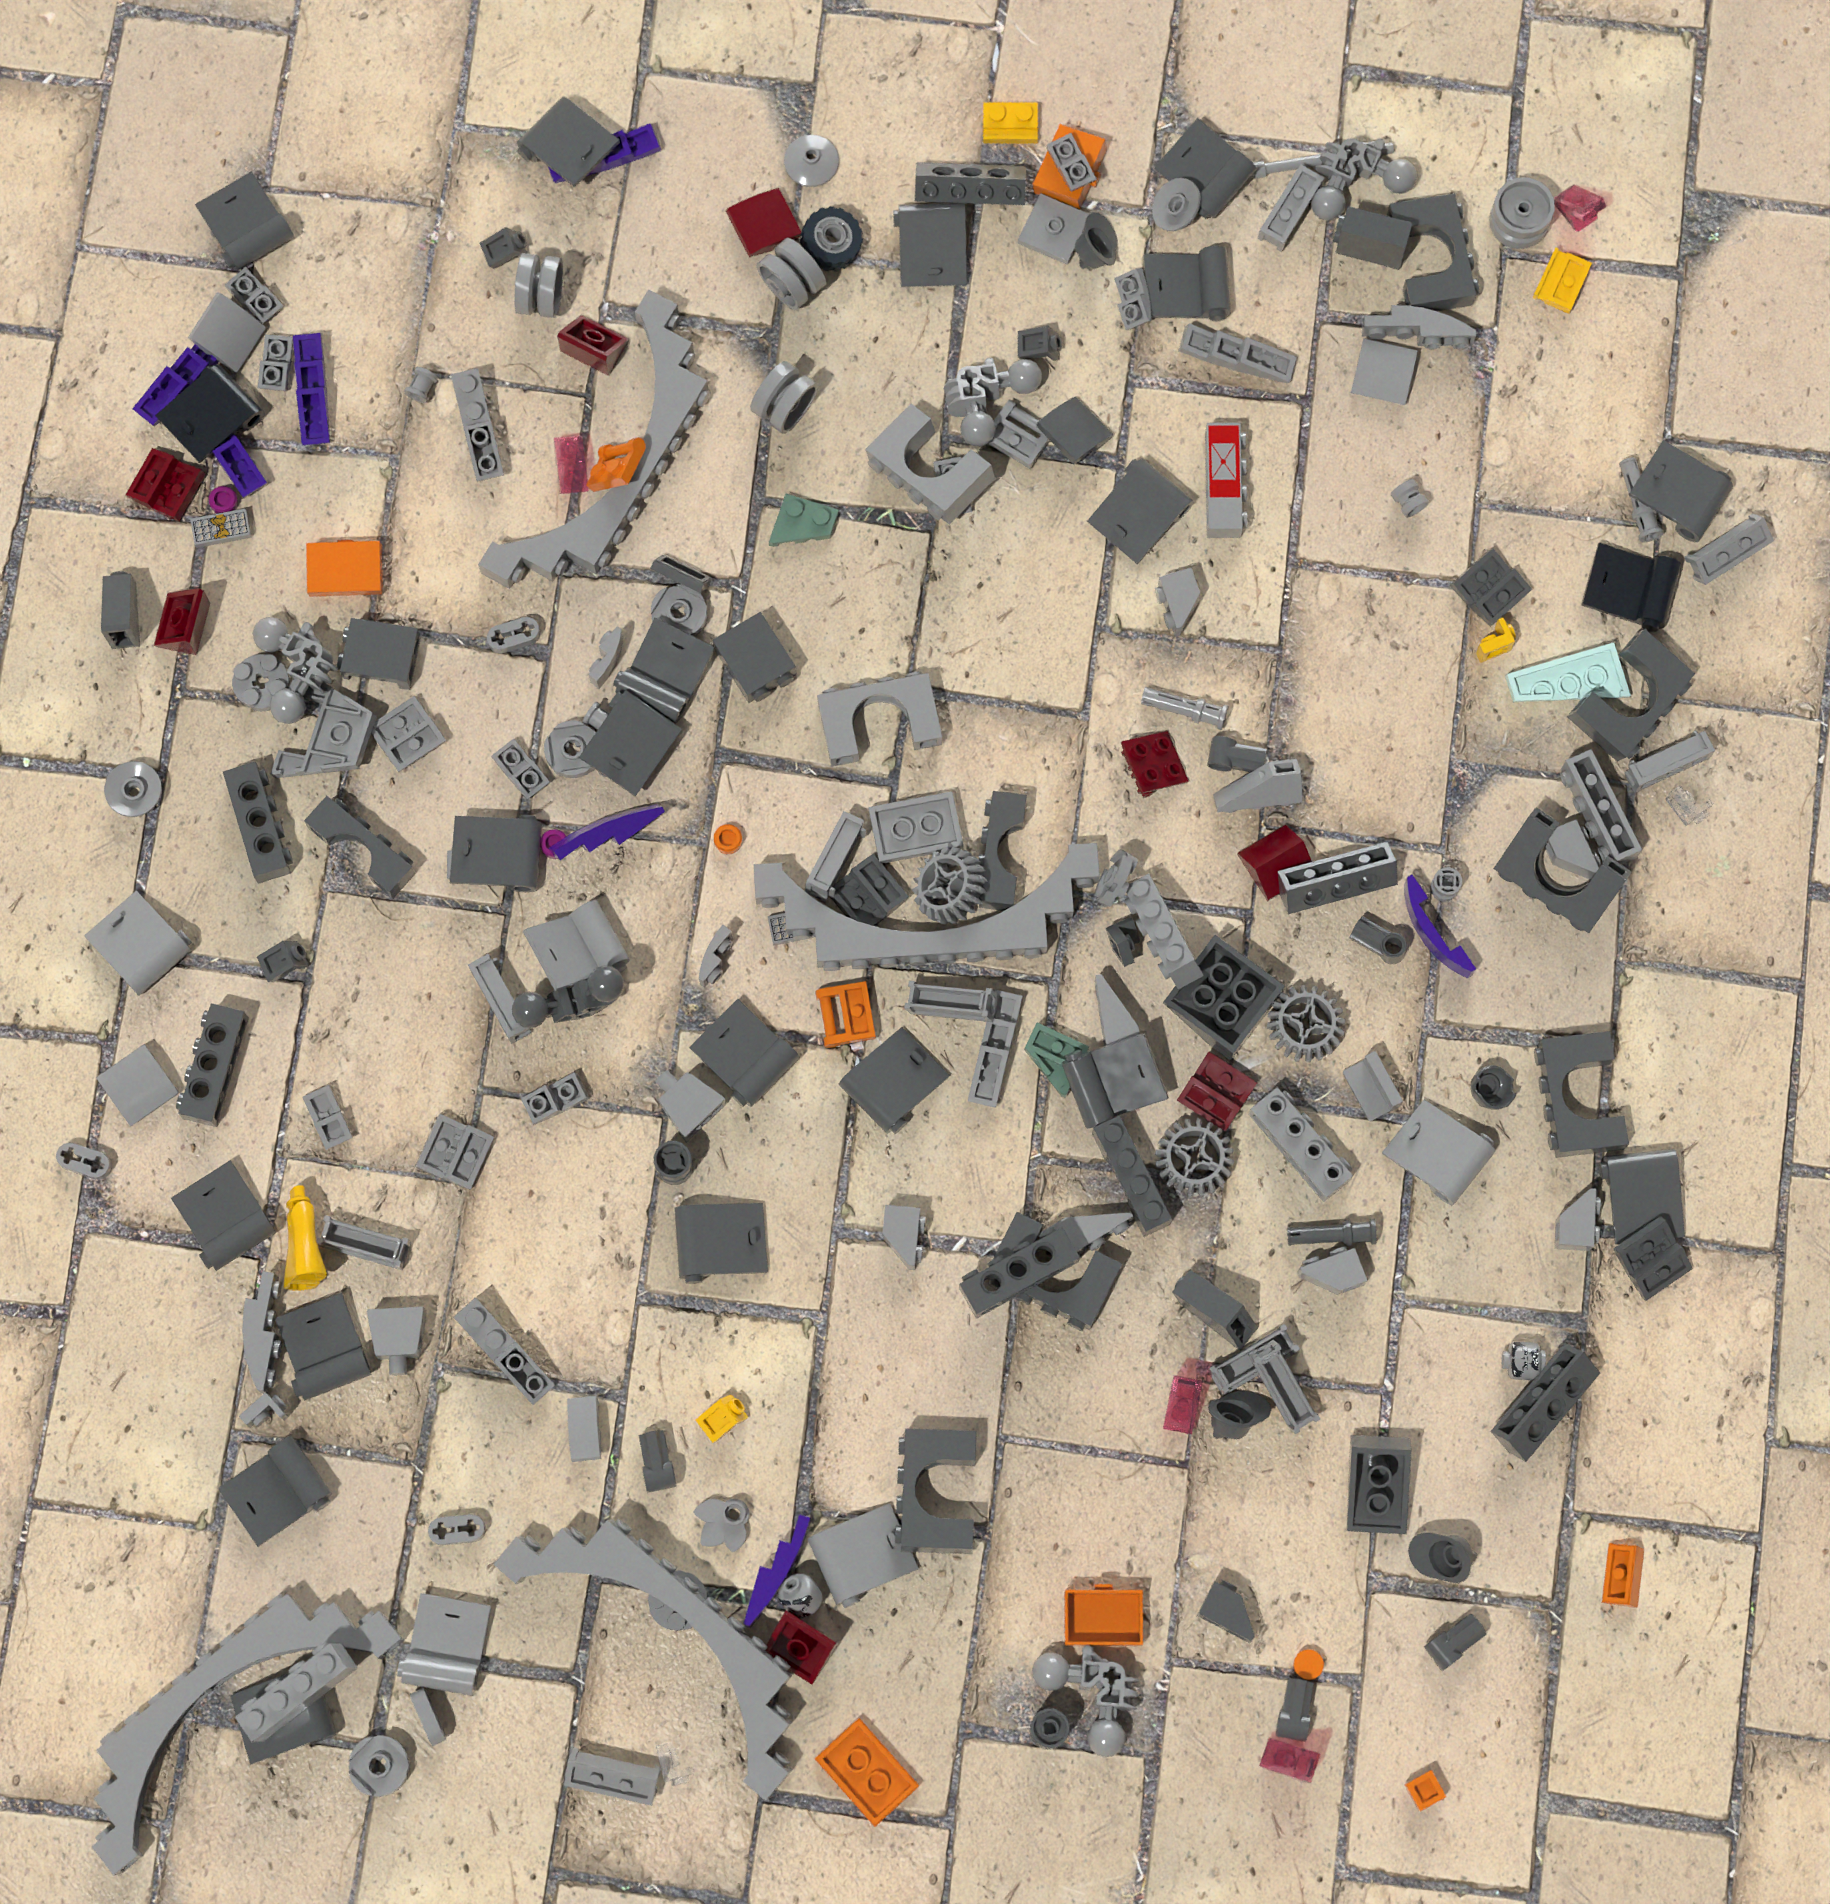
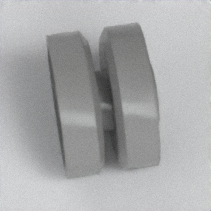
M1529 177L1515 178L1506 182L1498 190L1489 215L1490 229L1494 237L1503 245L1514 249H1527L1538 244L1545 237L1555 211L1554 198L1550 190L1540 181Z
M790 238L784 239L775 247V255L768 254L757 263V270L768 288L781 302L793 310L799 309L808 301L807 292L815 294L826 285V278L815 260L801 245Z
M521 254L515 280L514 304L517 314L532 315L537 305L540 316L556 318L563 285L562 258L546 256L541 265L538 255Z
M787 361L779 363L768 374L756 391L750 405V410L761 419L770 417V425L783 434L790 431L801 420L811 406L818 391V383L805 375L798 378V369Z

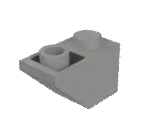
M1192 568L1159 577L1158 587L1155 588L1159 604L1164 603L1167 612L1163 614L1168 630H1173L1175 637L1181 635L1199 601L1200 591Z
M1577 820L1557 827L1544 846L1552 865L1589 880L1593 878L1601 866L1597 853L1595 851L1591 852L1587 843L1589 842V837L1586 829L1583 826H1579Z
M1590 1188L1556 1219L1554 1249L1590 1251L1594 1244H1598L1600 1229L1599 1226H1595V1215L1600 1214L1601 1199L1596 1197V1189Z
M885 1205L883 1239L908 1270H915V1262L921 1263L923 1245H917L918 1234H924L925 1217L920 1216V1208Z
M1346 1246L1329 1252L1331 1257L1320 1260L1319 1256L1303 1261V1267H1300L1297 1272L1299 1278L1336 1295L1364 1286L1367 1282L1356 1249L1353 1248L1347 1251Z

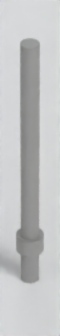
M1385 143L1380 155L1393 154V143ZM1347 150L1348 153L1346 161L1352 158L1351 150ZM1321 154L1264 163V161L1253 162L1257 170L1251 177L1258 179L1266 177V174L1298 169L1300 164L1306 168L1324 164L1320 160Z

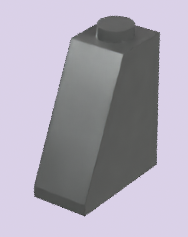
M123 571L113 572L111 576H103L101 632L112 649L140 646L136 582L131 573L128 574Z
M1189 1270L1185 1276H1182L1177 1281L1172 1293L1178 1302L1238 1350L1244 1347L1258 1329L1243 1304L1192 1270Z

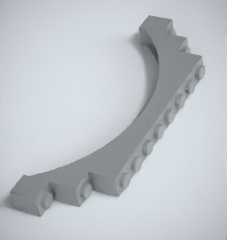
M648 290L635 311L636 322L644 327L653 354L655 394L651 418L643 439L646 449L629 484L611 488L583 514L545 534L500 545L492 541L478 564L482 575L510 589L514 582L518 583L525 572L524 566L552 582L557 575L561 576L568 565L567 559L597 574L601 567L605 568L612 555L610 551L615 544L619 545L626 533L624 528L629 521L633 522L640 510L638 505L643 498L647 499L654 487V479L657 475L661 476L668 465L667 458L671 452L675 453L682 442L681 435L685 429L689 430L696 419L695 412L699 406L703 407L710 396L707 380L686 370L692 365L695 358L693 343L672 332L680 321L678 305Z
M1097 843L1068 845L1067 856L1044 883L1022 901L1002 913L959 928L933 932H910L879 928L858 922L835 912L801 889L783 871L782 863L753 864L756 905L762 904L763 908H775L779 906V903H785L787 935L792 934L793 939L802 940L810 938V933H815L817 968H823L824 971H837L841 969V966H852V969H867L870 964H881V967L891 968L898 966V963L910 962L912 966H921L927 964V961L938 960L940 964H951L956 962L955 959L967 958L968 962H980L984 960V957H996V960H1010L1013 958V955H1024L1028 959L1039 958L1042 954L1047 953L1046 920H1050L1051 923H1064L1068 921V918L1073 917L1072 885H1076L1077 888H1090L1094 886V883L1099 882L1100 877Z
M613 1519L606 1520L587 1544L584 1542L586 1537L576 1528L572 1527L571 1530L567 1527L561 1528L542 1552L539 1551L541 1547L539 1543L527 1535L526 1538L523 1536L515 1537L493 1564L515 1584L522 1583L527 1576L544 1573L569 1572L614 1579L636 1587L659 1599L680 1614L704 1638L727 1673L741 1709L748 1748V1775L743 1782L765 1801L768 1800L792 1771L788 1766L790 1761L778 1751L775 1753L770 1751L793 1723L788 1719L790 1713L778 1703L774 1706L770 1703L792 1677L793 1674L788 1671L790 1665L781 1657L776 1655L773 1658L765 1651L767 1649L766 1644L759 1638L747 1636L742 1631L745 1627L732 1616L729 1619L720 1612L722 1607L711 1597L704 1599L697 1592L699 1587L687 1577L682 1580L674 1573L677 1568L665 1558H662L660 1561L652 1554L654 1548L642 1538L637 1541L629 1534L631 1528L620 1519H617L616 1522Z
M279 1594L267 1604L269 1609L259 1616L256 1613L243 1624L245 1628L237 1635L231 1633L219 1644L221 1648L213 1655L208 1652L195 1663L198 1666L189 1674L184 1672L172 1681L173 1687L165 1694L161 1691L148 1701L150 1706L142 1713L136 1711L124 1721L125 1727L117 1733L113 1730L100 1740L102 1745L96 1751L118 1779L114 1781L111 1778L98 1788L100 1793L94 1799L115 1825V1828L112 1829L109 1826L96 1836L98 1842L92 1848L110 1872L115 1876H120L143 1857L138 1850L139 1826L143 1802L151 1775L161 1753L176 1729L207 1695L235 1675L256 1664L281 1655L314 1650L325 1642L328 1644H342L345 1649L374 1653L378 1659L382 1660L405 1641L385 1615L380 1611L375 1614L371 1611L359 1620L360 1626L356 1629L337 1604L333 1602L328 1605L326 1602L312 1613L314 1618L310 1620L291 1595L286 1594L283 1597Z

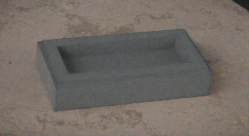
M664 554L656 558L650 568L698 593L706 590L712 580L711 577Z

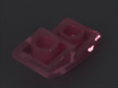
M582 435L553 438L559 493L589 492L586 486L588 480Z

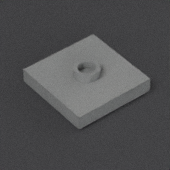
M1040 193L1018 238V244L1068 265L1075 251V242L1084 231L1085 221L1089 214Z

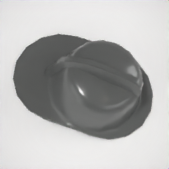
M1092 212L1086 218L1084 231L1075 242V250L1079 256V266L1082 269L1087 267L1097 269L1103 265L1112 266L1115 264L1117 249L1115 230L1103 215Z
M1250 1391L1233 1392L1211 1401L1208 1405V1410L1211 1414V1425L1214 1429L1213 1437L1216 1439L1226 1437L1234 1440L1243 1438L1252 1426L1266 1420L1270 1416V1403L1261 1395Z
M1420 1533L1414 1536L1408 1549L1410 1561L1417 1571L1427 1577L1450 1583L1465 1581L1470 1575L1473 1561L1477 1558V1553L1473 1552L1470 1544L1464 1538L1456 1535L1444 1536L1435 1533Z

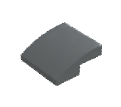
M1076 396L1053 409L1041 418L1036 426L1074 465L1090 452H1096L1113 438V434Z
M1494 548L1489 549L1450 584L1457 595L1490 626H1493L1498 619L1503 617L1532 590L1515 568L1510 569Z
M874 854L851 869L847 876L835 883L833 886L835 895L834 897L830 896L846 917L872 926H876L909 898Z
M1661 1216L1613 1248L1631 1282L1645 1301L1693 1269L1683 1247L1676 1242L1667 1221Z

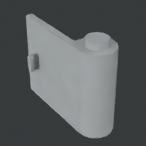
M137 891L84 935L138 996L191 951L188 945L192 943L181 929L176 933Z
M597 900L581 905L568 916L536 925L523 931L555 991L572 986L577 981L588 980L593 970L601 966H612L621 973L627 969L626 964L630 961Z
M1423 1100L1382 1154L1429 1185L1431 1191L1439 1199L1453 1206L1496 1150L1493 1147V1140L1483 1133L1476 1134L1434 1105Z
M890 1503L821 1531L807 1539L836 1605L842 1604L844 1608L850 1607L860 1602L859 1596L864 1592L919 1569L912 1552H901V1543H895L896 1525H899Z
M420 1593L410 1651L405 1659H400L398 1664L397 1676L402 1677L401 1683L473 1696L478 1680L491 1606Z

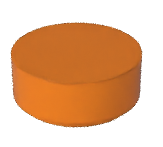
M725 824L720 826L714 833V845L719 852L733 854L740 849L742 834L736 826Z
M1307 1649L1297 1654L1293 1662V1668L1299 1678L1310 1681L1320 1676L1324 1668V1662L1318 1652Z

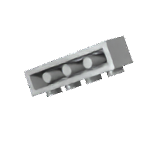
M1592 749L1567 759L1561 768V781L1566 788H1570L1574 796L1572 799L1574 807L1578 813L1583 814L1587 822L1585 827L1588 835L1592 839H1596L1600 847L1598 848V854L1602 862H1604L1607 856L1621 865L1637 859L1642 848Z
M1150 874L1130 883L1126 892L1128 898L1124 901L1132 915L1138 914L1140 919L1135 922L1142 935H1149L1151 941L1147 942V945L1154 958L1160 956L1162 962L1158 964V967L1164 978L1167 980L1171 977L1176 987L1180 989L1204 976Z
M1276 1087L1254 1105L1248 1115L1318 1197L1325 1202L1352 1179V1167L1343 1157L1338 1158L1331 1150L1333 1145L1324 1135L1319 1136L1312 1128L1314 1123L1304 1112L1300 1114L1293 1106L1295 1101L1285 1090L1281 1092Z
M327 1642L321 1644L313 1650L312 1654L314 1656L307 1662L300 1661L288 1670L289 1676L282 1681L280 1679L275 1680L265 1688L266 1693L258 1700L255 1697L241 1707L242 1712L235 1718L251 1742H264L358 1669L342 1644H328Z

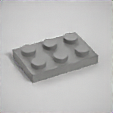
M953 792L868 807L878 860L882 864L931 855L933 851L941 853L942 848L951 849L952 847L963 849Z

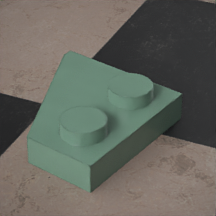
M785 494L769 539V546L776 547L780 543L794 541L795 544L804 543L811 539L817 541L830 539L839 510Z
M1037 1022L1024 1050L1058 1093L1066 1098L1070 1085L1062 1067V1062L1066 1060L1065 1055L1077 1050H1081L1082 1054L1086 1053L1089 1050V1046Z

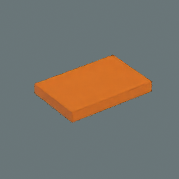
M860 1718L815 1758L818 1764L874 1827L919 1787L918 1783Z

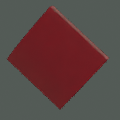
M779 188L754 195L726 209V213L748 257L771 252L776 245L786 238L798 240L801 237V229Z
M152 448L128 489L126 496L161 515L179 522L206 474L199 468L178 461L173 455Z
M1209 1051L1177 1101L1226 1132L1258 1082Z

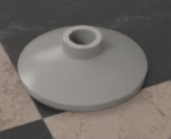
M806 135L796 139L789 145L785 152L784 165L787 174L793 181L802 186L816 187L827 183L833 178L838 169L839 157L836 148L829 140L817 135ZM809 154L816 155V158L810 160L806 156Z
M1176 178L1164 184L1157 192L1152 205V216L1155 223L1166 231H1178L1191 223L1200 206L1198 187L1186 178Z
M137 761L126 762L114 768L108 775L104 786V794L109 806L118 814L126 817H138L151 811L157 805L162 792L161 780L156 771L149 765ZM133 788L140 789L137 796L130 795Z

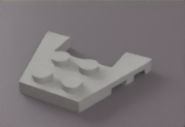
M322 683L320 686L325 694L308 687L303 696L304 700L322 703L306 754L299 755L278 750L271 775L275 778H285L359 769L376 720V715L326 683Z

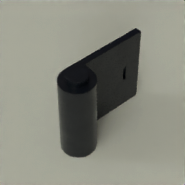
M209 365L203 369L198 379L155 416L184 448L201 463L213 450L222 445L240 428L244 431L254 428L262 420L264 411L221 365Z
M1599 542L1581 606L1642 625V628L1647 631L1657 632L1658 629L1665 628L1681 563L1668 556H1656L1651 560Z

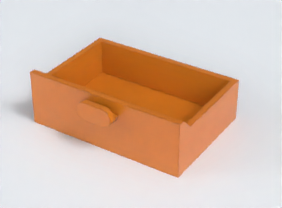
M1060 124L1052 142L1072 133L1082 155H1085L1096 180L1071 192L1047 151L1032 184L1034 194L1040 195L1041 193L1080 210L1090 187H1096L1101 177L1098 169L1107 151L1106 140Z
M337 540V542L306 543L308 595L310 597L383 595V546L381 542Z
M1095 1584V1590H1065L1064 1646H1143V1590H1113V1584Z

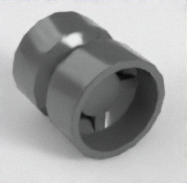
M667 1141L656 1149L654 1166L659 1178L664 1183L680 1185L691 1177L693 1161L688 1148L683 1143Z
M1047 1708L1039 1711L1034 1716L1030 1724L1029 1733L1036 1746L1052 1750L1060 1747L1066 1741L1070 1726L1062 1712Z

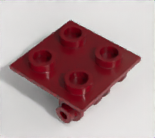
M1168 731L1121 742L1123 749L1121 754L1127 761L1128 771H1133L1131 778L1136 779L1137 792L1142 794L1143 798L1151 796L1155 790L1189 782Z

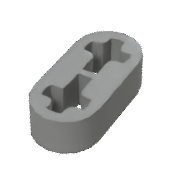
M522 617L494 626L487 634L488 645L493 652L498 654L532 645L539 639V625L533 618ZM527 625L529 629H534L529 637L521 633L523 632V627ZM497 634H501L502 637H508L504 639L503 645H499L498 642H492L496 640Z
M65 1143L56 1152L57 1162L67 1171L95 1180L104 1179L111 1172V1161L105 1154L74 1143ZM74 1150V1154L82 1158L80 1162L71 1160L67 1164L64 1154H70ZM101 1159L104 1168L103 1170L98 1169L94 1173V1169L87 1165V1161L97 1163Z
M471 1514L440 1517L433 1520L428 1528L430 1539L434 1543L443 1546L477 1542L483 1538L486 1531L483 1520ZM471 1520L474 1521L475 1525H480V1530H476L475 1536L472 1537L466 1531L459 1532V1528L469 1526V1521ZM442 1523L448 1529L455 1528V1532L445 1534V1539L443 1540L440 1539L439 1535L434 1534V1530H438L439 1524Z
M423 1687L411 1693V1700L431 1745L435 1746L447 1740L425 1688Z

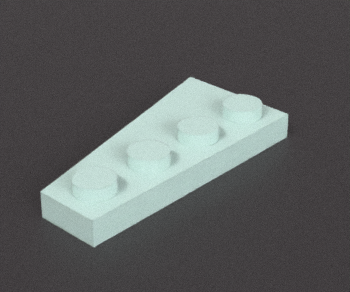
M1614 642L1505 675L1513 702L1581 700L1583 696L1592 691L1601 699L1629 698L1631 696Z

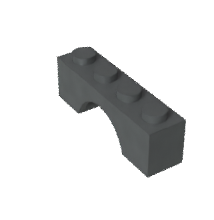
M993 791L992 800L986 799L984 816L989 817V825L982 828L981 843L986 844L985 854H979V861L981 862L980 866L985 870L982 876L988 882L982 885V888L987 893L980 894L979 899L982 904H979V908L1005 911L1014 905L1017 877L1004 869L999 861L997 851L1001 842L1008 835L1023 830L1027 798L1025 794Z
M326 796L304 820L306 826L329 846L345 840L355 841L364 845L371 853V867L368 873L371 881L394 899L416 874L411 866L414 862L402 851L399 854L395 853L390 848L392 846L391 842L383 835L379 834L376 837L369 831L371 826L360 816H357L355 819L347 813L350 809L341 800L336 798L333 801Z
M1120 1115L1094 1127L1092 1136L1105 1161H1107L1115 1173L1143 1237L1169 1226L1172 1218Z

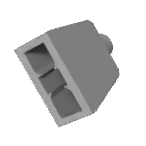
M666 1070L655 1081L665 1091L658 1100L661 1108L686 1142L726 1105L725 1098L689 1072L677 1080Z
M425 1308L367 1309L375 1356L379 1360L389 1359V1375H407V1359L420 1358L427 1316Z

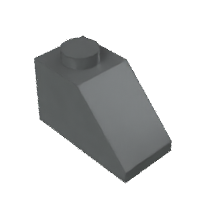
M1221 1580L1220 1584L1214 1581L1196 1616L1250 1644L1255 1635L1242 1596L1236 1593L1237 1587L1224 1580Z

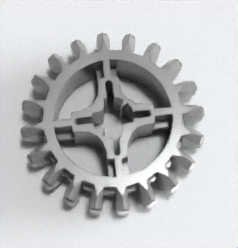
M952 847L951 849L942 848L941 853L933 851L932 859L924 858L926 864L924 868H917L920 876L913 878L915 883L918 884V886L912 889L914 894L917 895L914 901L920 906L919 910L923 914L941 924H947L948 922L957 924L958 919L967 920V912L975 913V904H982L979 899L980 894L987 893L982 888V885L988 882L982 876L985 870L980 866L981 862L978 858L972 856L966 850L963 851L957 847ZM961 866L962 869L958 872L955 870L951 871V868ZM940 900H948L949 902L945 905L938 904Z
M1301 985L1299 994L1294 987H1291L1289 989L1290 997L1282 992L1279 996L1281 1002L1275 1001L1272 1005L1276 1011H1269L1267 1016L1274 1020L1267 1023V1029L1276 1030L1269 1035V1039L1280 1040L1275 1045V1048L1279 1050L1283 1046L1286 1047L1285 1057H1288L1291 1052L1296 1053L1294 1057L1296 1062H1299L1301 1055H1305L1306 1063L1311 1062L1312 1054L1315 1055L1318 1061L1323 1058L1322 1051L1327 1055H1331L1333 1050L1330 1045L1338 1047L1340 1041L1337 1037L1343 1036L1345 1032L1342 1028H1339V1026L1345 1024V1019L1337 1017L1342 1014L1343 1009L1341 1007L1332 1008L1336 1004L1337 999L1331 998L1327 1001L1328 991L1326 990L1322 992L1321 996L1317 995V986H1313L1311 993H1307L1306 985ZM1306 1003L1303 1012H1292L1291 1015L1285 1014L1286 1010L1291 1006ZM1315 1006L1324 1012L1329 1025L1325 1024L1324 1020L1319 1019L1315 1015ZM1309 1012L1308 1020L1310 1026L1308 1029H1306V1032L1303 1036L1304 1028L1302 1021L1306 1018L1307 1013ZM1283 1023H1286L1287 1027L1296 1031V1042L1288 1036ZM1312 1034H1328L1318 1043L1305 1045L1308 1036Z
M1186 1119L1184 1123L1185 1129L1176 1122L1174 1124L1176 1134L1167 1129L1164 1134L1169 1140L1160 1138L1158 1144L1164 1149H1157L1155 1152L1157 1157L1164 1158L1156 1162V1167L1166 1168L1160 1172V1178L1170 1176L1171 1178L1166 1185L1170 1188L1175 1182L1179 1184L1176 1189L1178 1194L1182 1192L1183 1187L1188 1188V1197H1192L1194 1189H1197L1198 1195L1203 1197L1205 1194L1204 1187H1207L1210 1193H1214L1216 1189L1213 1182L1223 1186L1225 1181L1220 1175L1229 1177L1231 1171L1224 1166L1229 1167L1234 1164L1233 1159L1226 1157L1233 1154V1148H1223L1229 1143L1230 1139L1228 1137L1219 1139L1223 1132L1221 1128L1217 1129L1214 1133L1211 1132L1212 1122H1208L1206 1128L1201 1127L1202 1119H1197L1195 1127H1192L1190 1119ZM1185 1137H1199L1198 1141L1192 1146L1183 1144L1179 1146L1176 1144ZM1207 1141L1213 1145L1217 1152L1218 1164L1213 1162V1158L1205 1153ZM1200 1146L1198 1159L1201 1162L1199 1163L1197 1160L1196 1164L1193 1163L1191 1169H1188L1191 1158L1188 1154L1192 1155ZM1171 1152L1177 1154V1158L1181 1159L1184 1163L1185 1168L1182 1175L1177 1172L1172 1164ZM1196 1170L1213 1171L1206 1178L1190 1179L1192 1173Z

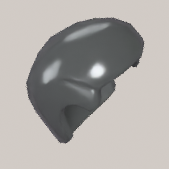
M1488 1065L1479 1068L1470 1084L1472 1097L1479 1106L1487 1109L1499 1110L1508 1107L1516 1097V1093L1513 1091L1514 1079L1499 1066Z

